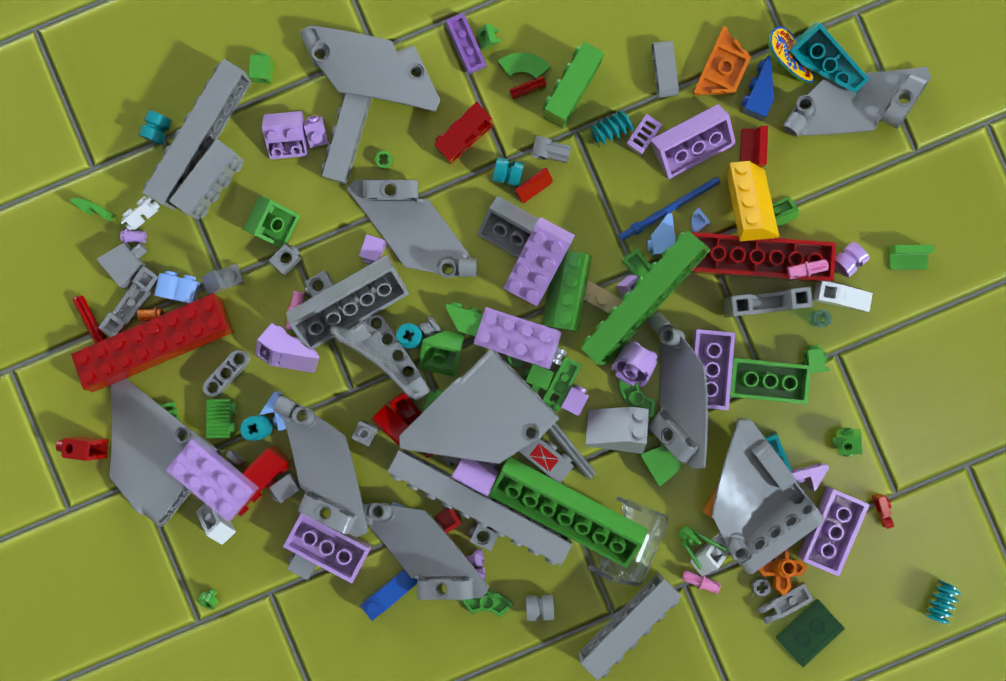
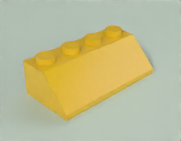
M750 161L730 163L726 176L739 241L779 238L765 169Z

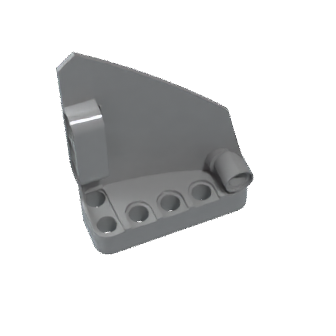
M490 349L463 377L456 379L399 436L400 449L500 464L533 441L540 440L542 435L560 418L496 351ZM531 427L537 430L535 438L529 436L528 432Z

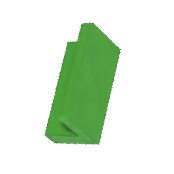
M894 245L889 247V269H928V254L934 253V245Z

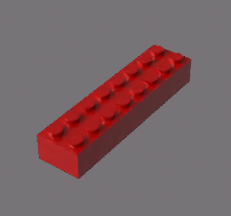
M691 232L710 249V252L690 273L790 280L787 267L801 265L806 261L811 263L827 260L828 270L813 273L810 277L801 276L791 280L809 282L834 281L836 242L782 238L739 241L738 235Z
M213 293L72 353L71 356L83 390L95 392L234 333L222 299Z

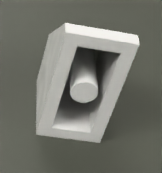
M206 503L196 511L206 536L221 545L236 532L231 520L227 522Z
M718 533L711 539L726 548V543L721 533ZM707 542L695 554L702 569H698L692 559L690 562L701 576H704L719 569L729 551L727 549L724 552Z

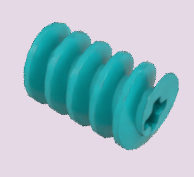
M619 110L617 116L611 114L610 119L605 117L604 123L598 121L597 127L592 124L590 132L596 145L600 148V141L606 145V138L612 142L614 134L620 138V131L626 135L627 127L631 131H634L628 115Z
M410 323L400 326L396 333L399 344L410 349L420 346L424 338L421 328ZM408 332L414 334L412 341L406 338L409 335Z
M265 415L248 417L240 426L242 436L246 440L251 441L266 438L273 430L271 419Z
M938 580L942 587L936 586L935 589L940 593L932 594L937 600L929 601L934 607H927L926 610L930 615L925 616L939 623L949 624L945 617H952V614L948 609L955 610L956 607L951 602L958 603L959 600L954 595L961 596L962 593L957 587Z

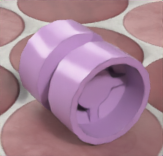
M856 242L848 244L843 249L844 253L840 252L835 257V269L846 278L852 276L857 271V267H862L869 260L867 252Z

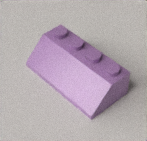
M719 104L650 139L654 153L668 179L736 145L730 116Z

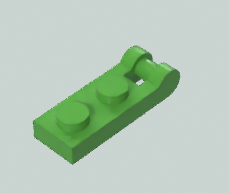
M566 356L543 397L546 404L552 407V410L555 412L559 411L582 367L581 364ZM552 393L559 396L557 401L550 398Z

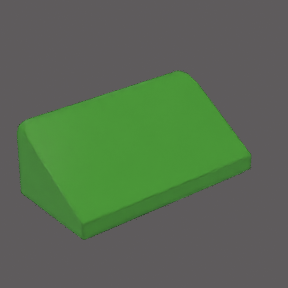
M789 196L772 204L777 228L799 217V209Z

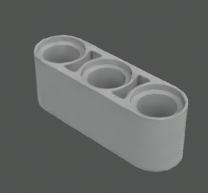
M673 42L652 43V57L658 98L678 96L679 87Z
M241 350L232 352L204 382V393L208 396L221 395L249 365L251 361L249 353ZM239 354H242L244 357L242 364H238L236 361V357ZM226 368L231 372L229 378H225L223 374ZM213 382H215L218 387L215 393L212 392L210 388Z

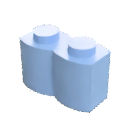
M166 271L165 274L159 273L154 295L192 303L197 300L201 282H197L196 277L184 275V278L177 277V273Z

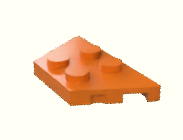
M725 26L720 31L693 91V95L734 94L739 86L751 56L746 50L741 48V44L737 39L734 40Z

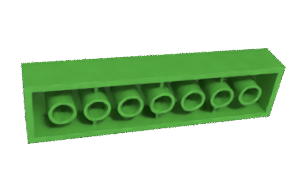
M689 230L686 232L682 231L676 237L675 241L677 242L672 247L669 246L662 253L663 257L659 262L655 261L648 270L650 272L645 277L642 276L637 280L634 290L632 292L628 291L622 297L623 302L611 309L607 320L601 321L595 328L597 331L592 336L589 335L585 338L581 350L597 365H607L621 350L622 346L631 339L710 252V249Z
M509 457L505 462L488 495L625 568L628 567L642 547L648 530L512 457Z

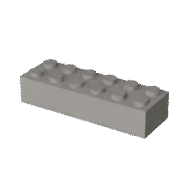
M386 255L286 312L289 325L307 348L314 349L335 337L331 328L349 329L409 295V292L394 265Z
M658 572L578 652L580 663L596 680L600 677L604 678L610 672V667L614 663L618 664L624 658V653L628 649L632 650L638 644L637 640L642 635L646 636L651 631V626L656 621L660 622L665 617V612L670 607L674 608L679 603L681 595Z

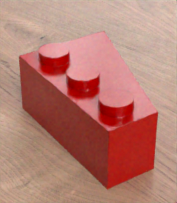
M476 101L445 133L440 134L435 139V148L451 165L493 127L491 116Z

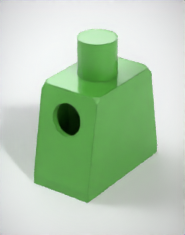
M663 443L644 450L643 454H639L659 487L683 467L682 463L672 455Z

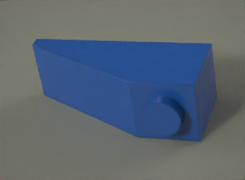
M403 569L365 598L360 606L370 620L373 621L417 584L418 579L411 578Z

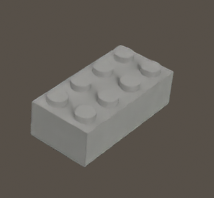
M216 139L169 201L188 216L197 220L205 217L211 203H215L219 199L221 190L231 183V177L234 173L241 170L244 159Z

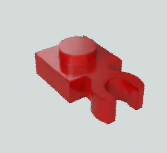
M879 493L872 495L877 514L880 515L882 527H886V529L894 527L893 520L890 517L891 503L888 497Z

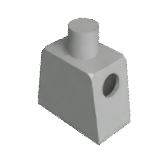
M123 243L97 258V261L119 287L128 288L142 266L146 267L141 257L148 250L142 243L137 244L134 248Z

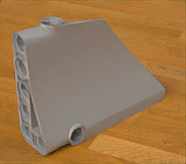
M126 378L111 385L112 447L109 476L132 504L131 507L142 515H146L157 526L161 527L169 521L191 493L188 488L168 473L166 469L187 444L197 437L219 455L221 451L205 438L198 436L195 431L186 427ZM188 433L187 439L184 440V436Z

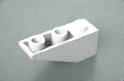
M819 281L815 283L812 301L869 312L873 293L842 284Z

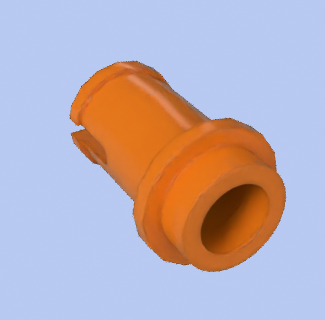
M159 307L139 309L137 312L139 321H150L164 315L163 309Z

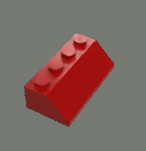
M276 445L267 448L242 473L259 488L236 516L242 517L249 510L247 506L252 501L256 503L263 496L261 492L265 488L269 489L276 483L275 478L279 474L282 476L290 468L288 465L292 461Z

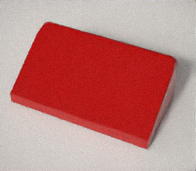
M547 167L515 189V194L522 203H526L553 183Z

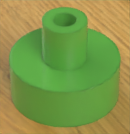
M210 589L208 593L202 592L197 602L201 606L213 610L218 603L217 598H215L217 592L213 589Z

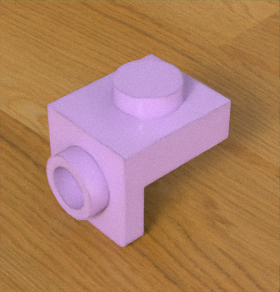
M316 115L308 117L304 121V129L310 148L329 144L323 117Z

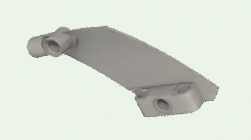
M316 24L306 27L299 33L311 57V63L316 68L322 70L338 93L376 98L433 112L436 111L441 100L413 45L396 51L392 41L350 31L319 27ZM322 54L324 58L318 59L315 55ZM411 72H417L419 77H414Z
M927 67L865 73L870 80L856 93L824 78L808 95L798 98L796 106L782 128L796 138L798 136L874 131L880 121L898 129L930 81L931 75ZM904 98L908 100V103H901L899 100ZM806 104L810 108L802 109L800 106Z
M354 180L347 190L376 226L404 267L437 273L445 278L477 276V259H472L429 199H418V180ZM388 184L395 187L393 195H389L386 192ZM446 263L451 264L453 271L446 273L443 271L442 266Z
M655 313L649 318L648 325L660 338L661 377L659 405L661 412H658L648 427L676 459L688 463L692 469L704 468L708 431L705 366L686 342L684 333L676 329L661 313Z
M280 396L274 405V412L282 415L285 422L299 486L306 491L298 511L341 533L350 534L356 538L367 533L368 528L346 436L317 416L312 409L304 407L284 396ZM306 411L307 418L306 420L302 421L300 417L301 413ZM325 508H328L330 510V516L328 518H326L323 514Z
M385 502L363 503L367 525L391 551L411 578L418 579L417 599L466 600L483 598L489 586L457 545L425 510L394 506ZM380 507H381L382 510H383L382 516H380V514H379V508H380ZM443 584H444V585L446 586V588H447L446 593H444V592L442 591V585H443Z

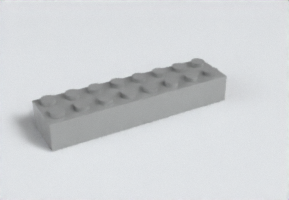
M225 59L216 65L213 77L205 83V90L201 96L196 98L193 110L185 116V123L181 129L176 131L173 143L165 149L162 161L157 163L153 176L144 184L142 193L175 210L176 206L169 200L213 142L218 139L252 83L248 78L249 76L242 69Z

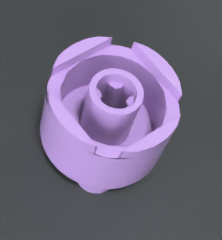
M631 341L629 344L622 346L612 365V370L615 369L617 378L626 384L634 386L635 383H638L640 386H645L656 367L657 355L641 347L638 342Z

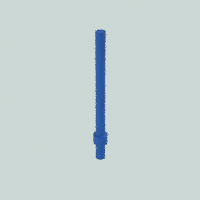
M715 177L641 222H635L631 225V228L619 234V238L621 241H624L634 234L638 235L647 226L720 184V180L718 177Z

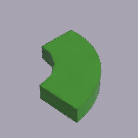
M513 53L498 60V64L509 77L524 73L536 80L551 69V66L545 60L530 53Z
M618 378L620 394L629 407L649 409L648 418H654L656 399L649 398L643 394L638 383L632 386Z
M488 590L483 598L461 600L471 614L478 611H489L500 617L514 606L513 602L506 596L492 590Z

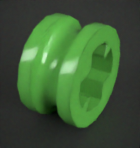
M380 151L376 154L375 162L380 168L386 169L391 166L393 159L390 153ZM381 155H383L384 157L385 155L388 156V163L386 165L384 163L383 165L379 163L381 161L379 158Z

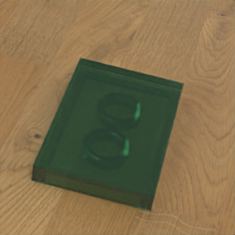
M816 599L775 638L804 667L845 628L822 602Z

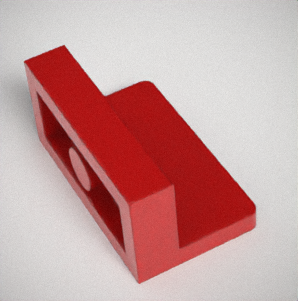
M760 126L757 129L743 128L741 130L740 162L750 161L761 168L767 164L768 126Z
M385 404L371 418L397 445H400L399 436L409 426L391 408Z

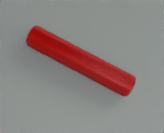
M80 295L73 298V303L94 343L105 340L106 338L98 328L99 325L84 296Z

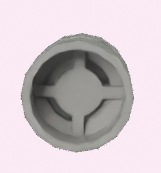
M553 594L542 595L540 598L537 595L526 596L527 621H538L539 618H542L543 621L554 620Z

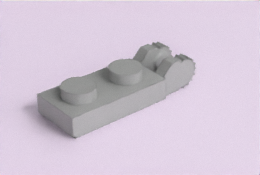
M801 582L792 587L786 595H778L772 598L770 602L759 606L757 610L759 613H764L774 608L776 612L765 616L763 619L764 623L768 624L778 618L781 619L814 599L805 583Z

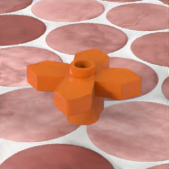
M788 548L757 570V572L762 577L773 576V589L779 595H786L791 589L790 577L802 576L807 570V566L801 560L789 559Z

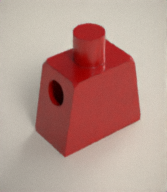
M68 437L58 440L56 443V450L61 452L62 458L83 461L107 458L108 439Z

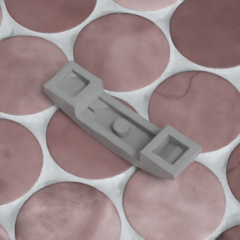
M142 266L132 280V286L114 311L108 313L98 328L110 337L121 333L137 315L138 310L143 307L154 290L159 276L145 266Z

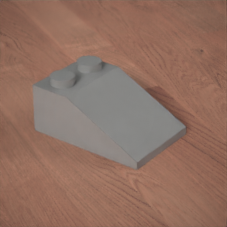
M619 407L588 410L585 446L643 454L647 445L649 409Z

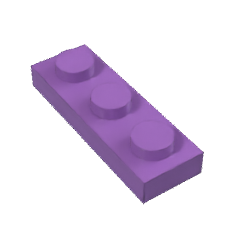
M464 13L446 20L468 73L472 74L486 68L487 65Z

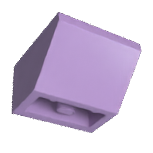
M302 111L265 114L263 116L262 131L270 160L308 156L307 137Z

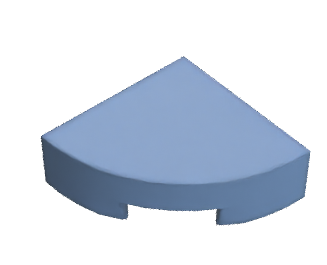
M697 208L691 217V229L693 232L701 231L710 223L700 208Z

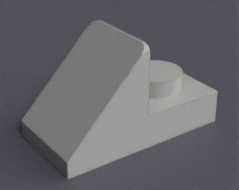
M238 264L219 271L212 270L202 277L208 295L244 283Z

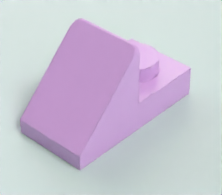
M818 463L794 469L790 472L796 478L797 483L806 481L805 478H807L809 489L816 491L829 466L825 463Z

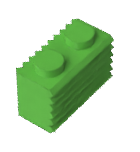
M207 399L206 438H232L233 434H236L237 424L234 422L237 404L234 403V399Z

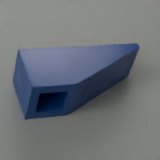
M769 55L764 61L760 60L756 71H758L757 77L752 78L748 87L751 89L749 95H745L741 102V106H743L741 113L760 121L766 118L774 100L771 56Z

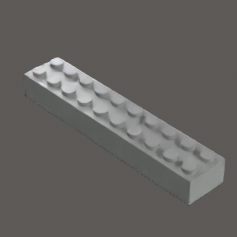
M406 449L398 451L387 471L391 473L390 477L397 481L402 479L408 482L407 486L416 491L418 489L425 492L424 495L433 500L437 498L443 501L442 505L449 509L454 507L460 510L459 514L469 519L471 516L477 520L476 523L480 526L493 528V532L501 537H504V535L508 536L515 545L528 547V551L536 556L539 554L546 557L545 560L552 565H556V563L562 565L572 546L570 538L452 477L453 474Z

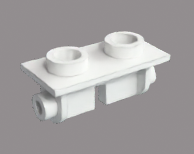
M144 196L136 203L138 206L134 210L130 208L122 214L121 224L126 221L128 223L126 227L130 231L136 230L145 222L141 215L144 214L149 219L159 211L160 205L156 201L152 203V198Z

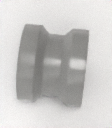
M432 316L428 317L425 323L419 324V327L427 337L442 331Z
M557 347L552 362L560 366L562 363L561 359L563 356H566L567 352Z

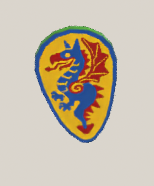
M781 26L775 27L770 31L768 45L772 55L778 61V66L785 68L791 75L804 83H813L814 76L812 70L803 66L790 52V49L797 40L786 28Z

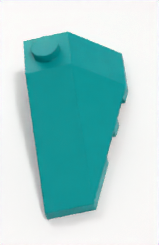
M814 22L800 35L790 49V52L803 66L853 93H856L870 80L819 22Z

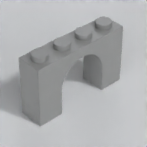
M811 287L758 295L731 296L722 299L724 318L813 307Z

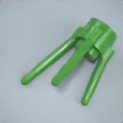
M685 526L679 531L678 537L682 540L681 545L687 550L698 569H702V566L689 546H694L696 543L700 545L701 541L698 540L699 538L724 552L727 551V548L700 534L697 530L691 529L689 526Z

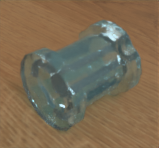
M826 310L814 311L809 316L810 324L816 328L826 327L832 320L831 315ZM820 316L823 318V321L817 320V317Z

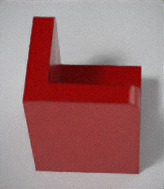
M454 507L452 509L446 508L436 514V518L446 534L462 523V519Z

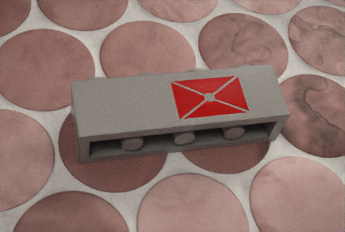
M529 429V436L531 438H535L537 436V430L533 429L531 431ZM540 439L519 450L526 458L559 483L562 482L574 467L571 463L573 459L565 453L562 455L556 451L558 447L551 441L546 443Z

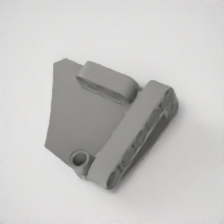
M738 420L720 475L712 517L726 543V548L734 560L738 562L746 573L752 574L822 524L824 518L752 420Z

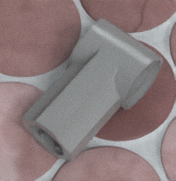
M536 136L531 156L542 160L552 159L567 163L571 146L552 142L551 139Z

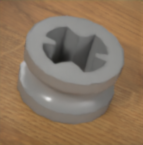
M758 577L752 582V590L757 595L766 596L769 594L771 586L766 579ZM760 582L766 585V587L762 588V591L757 588V586H760Z

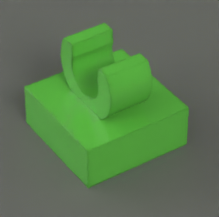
M485 24L477 31L481 50L489 49L501 41V38L497 39L495 36L499 29L493 28V24Z

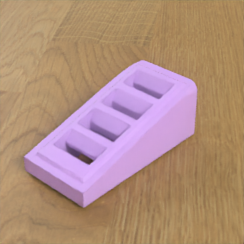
M646 114L625 146L641 156L650 144V139L654 138L662 124ZM645 122H650L651 124L656 126V128L652 129L651 127L646 125ZM644 127L645 129H647L648 131H650L652 134H651V135L647 134L646 132H644L643 130H641V128ZM640 133L641 135H643L644 137H646L648 140H647V141L643 140L642 138H640L639 136H637V134ZM636 139L637 141H639L640 143H642L644 146H643V147L639 146L638 144H636L635 142H633V140Z

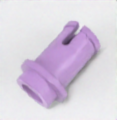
M125 229L121 231L120 238L125 244L129 242L146 243L147 232Z

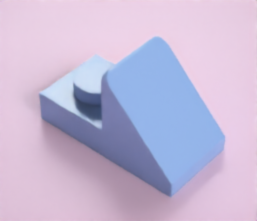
M282 391L272 394L260 415L274 412L276 401L280 396H283ZM274 412L273 422L275 427H278V431L286 429L282 415Z

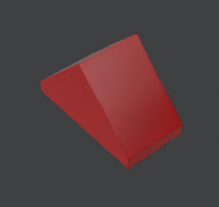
M405 392L388 401L392 409L407 425L415 421L422 414L413 399Z

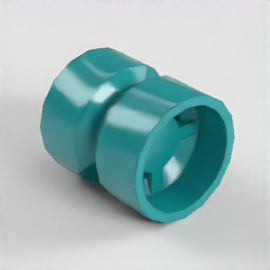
M148 110L144 119L146 124L142 125L138 135L162 145L166 137L164 131L169 130L172 120Z
M498 157L492 181L502 184L506 181L508 185L519 187L524 163L518 161L510 163L508 159Z

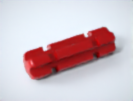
M539 77L536 81L531 80L519 85L518 88L517 86L511 88L510 95L512 99H516L520 95L524 96L537 91V88H545L546 81L544 77Z

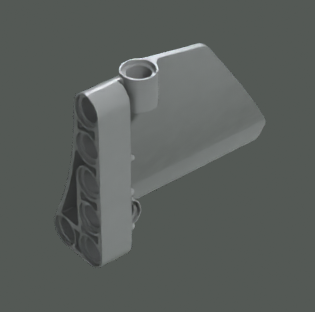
M373 315L351 329L331 328L336 338L355 348L379 365L411 398L417 401L431 391L428 382L405 347L399 344L395 332L383 316ZM376 318H380L382 321V326L379 329L373 327V321ZM387 334L393 337V341L389 345H386L383 341L384 336ZM397 350L403 352V359L400 361L394 358V353ZM407 366H411L414 369V374L411 377L406 376L404 373Z

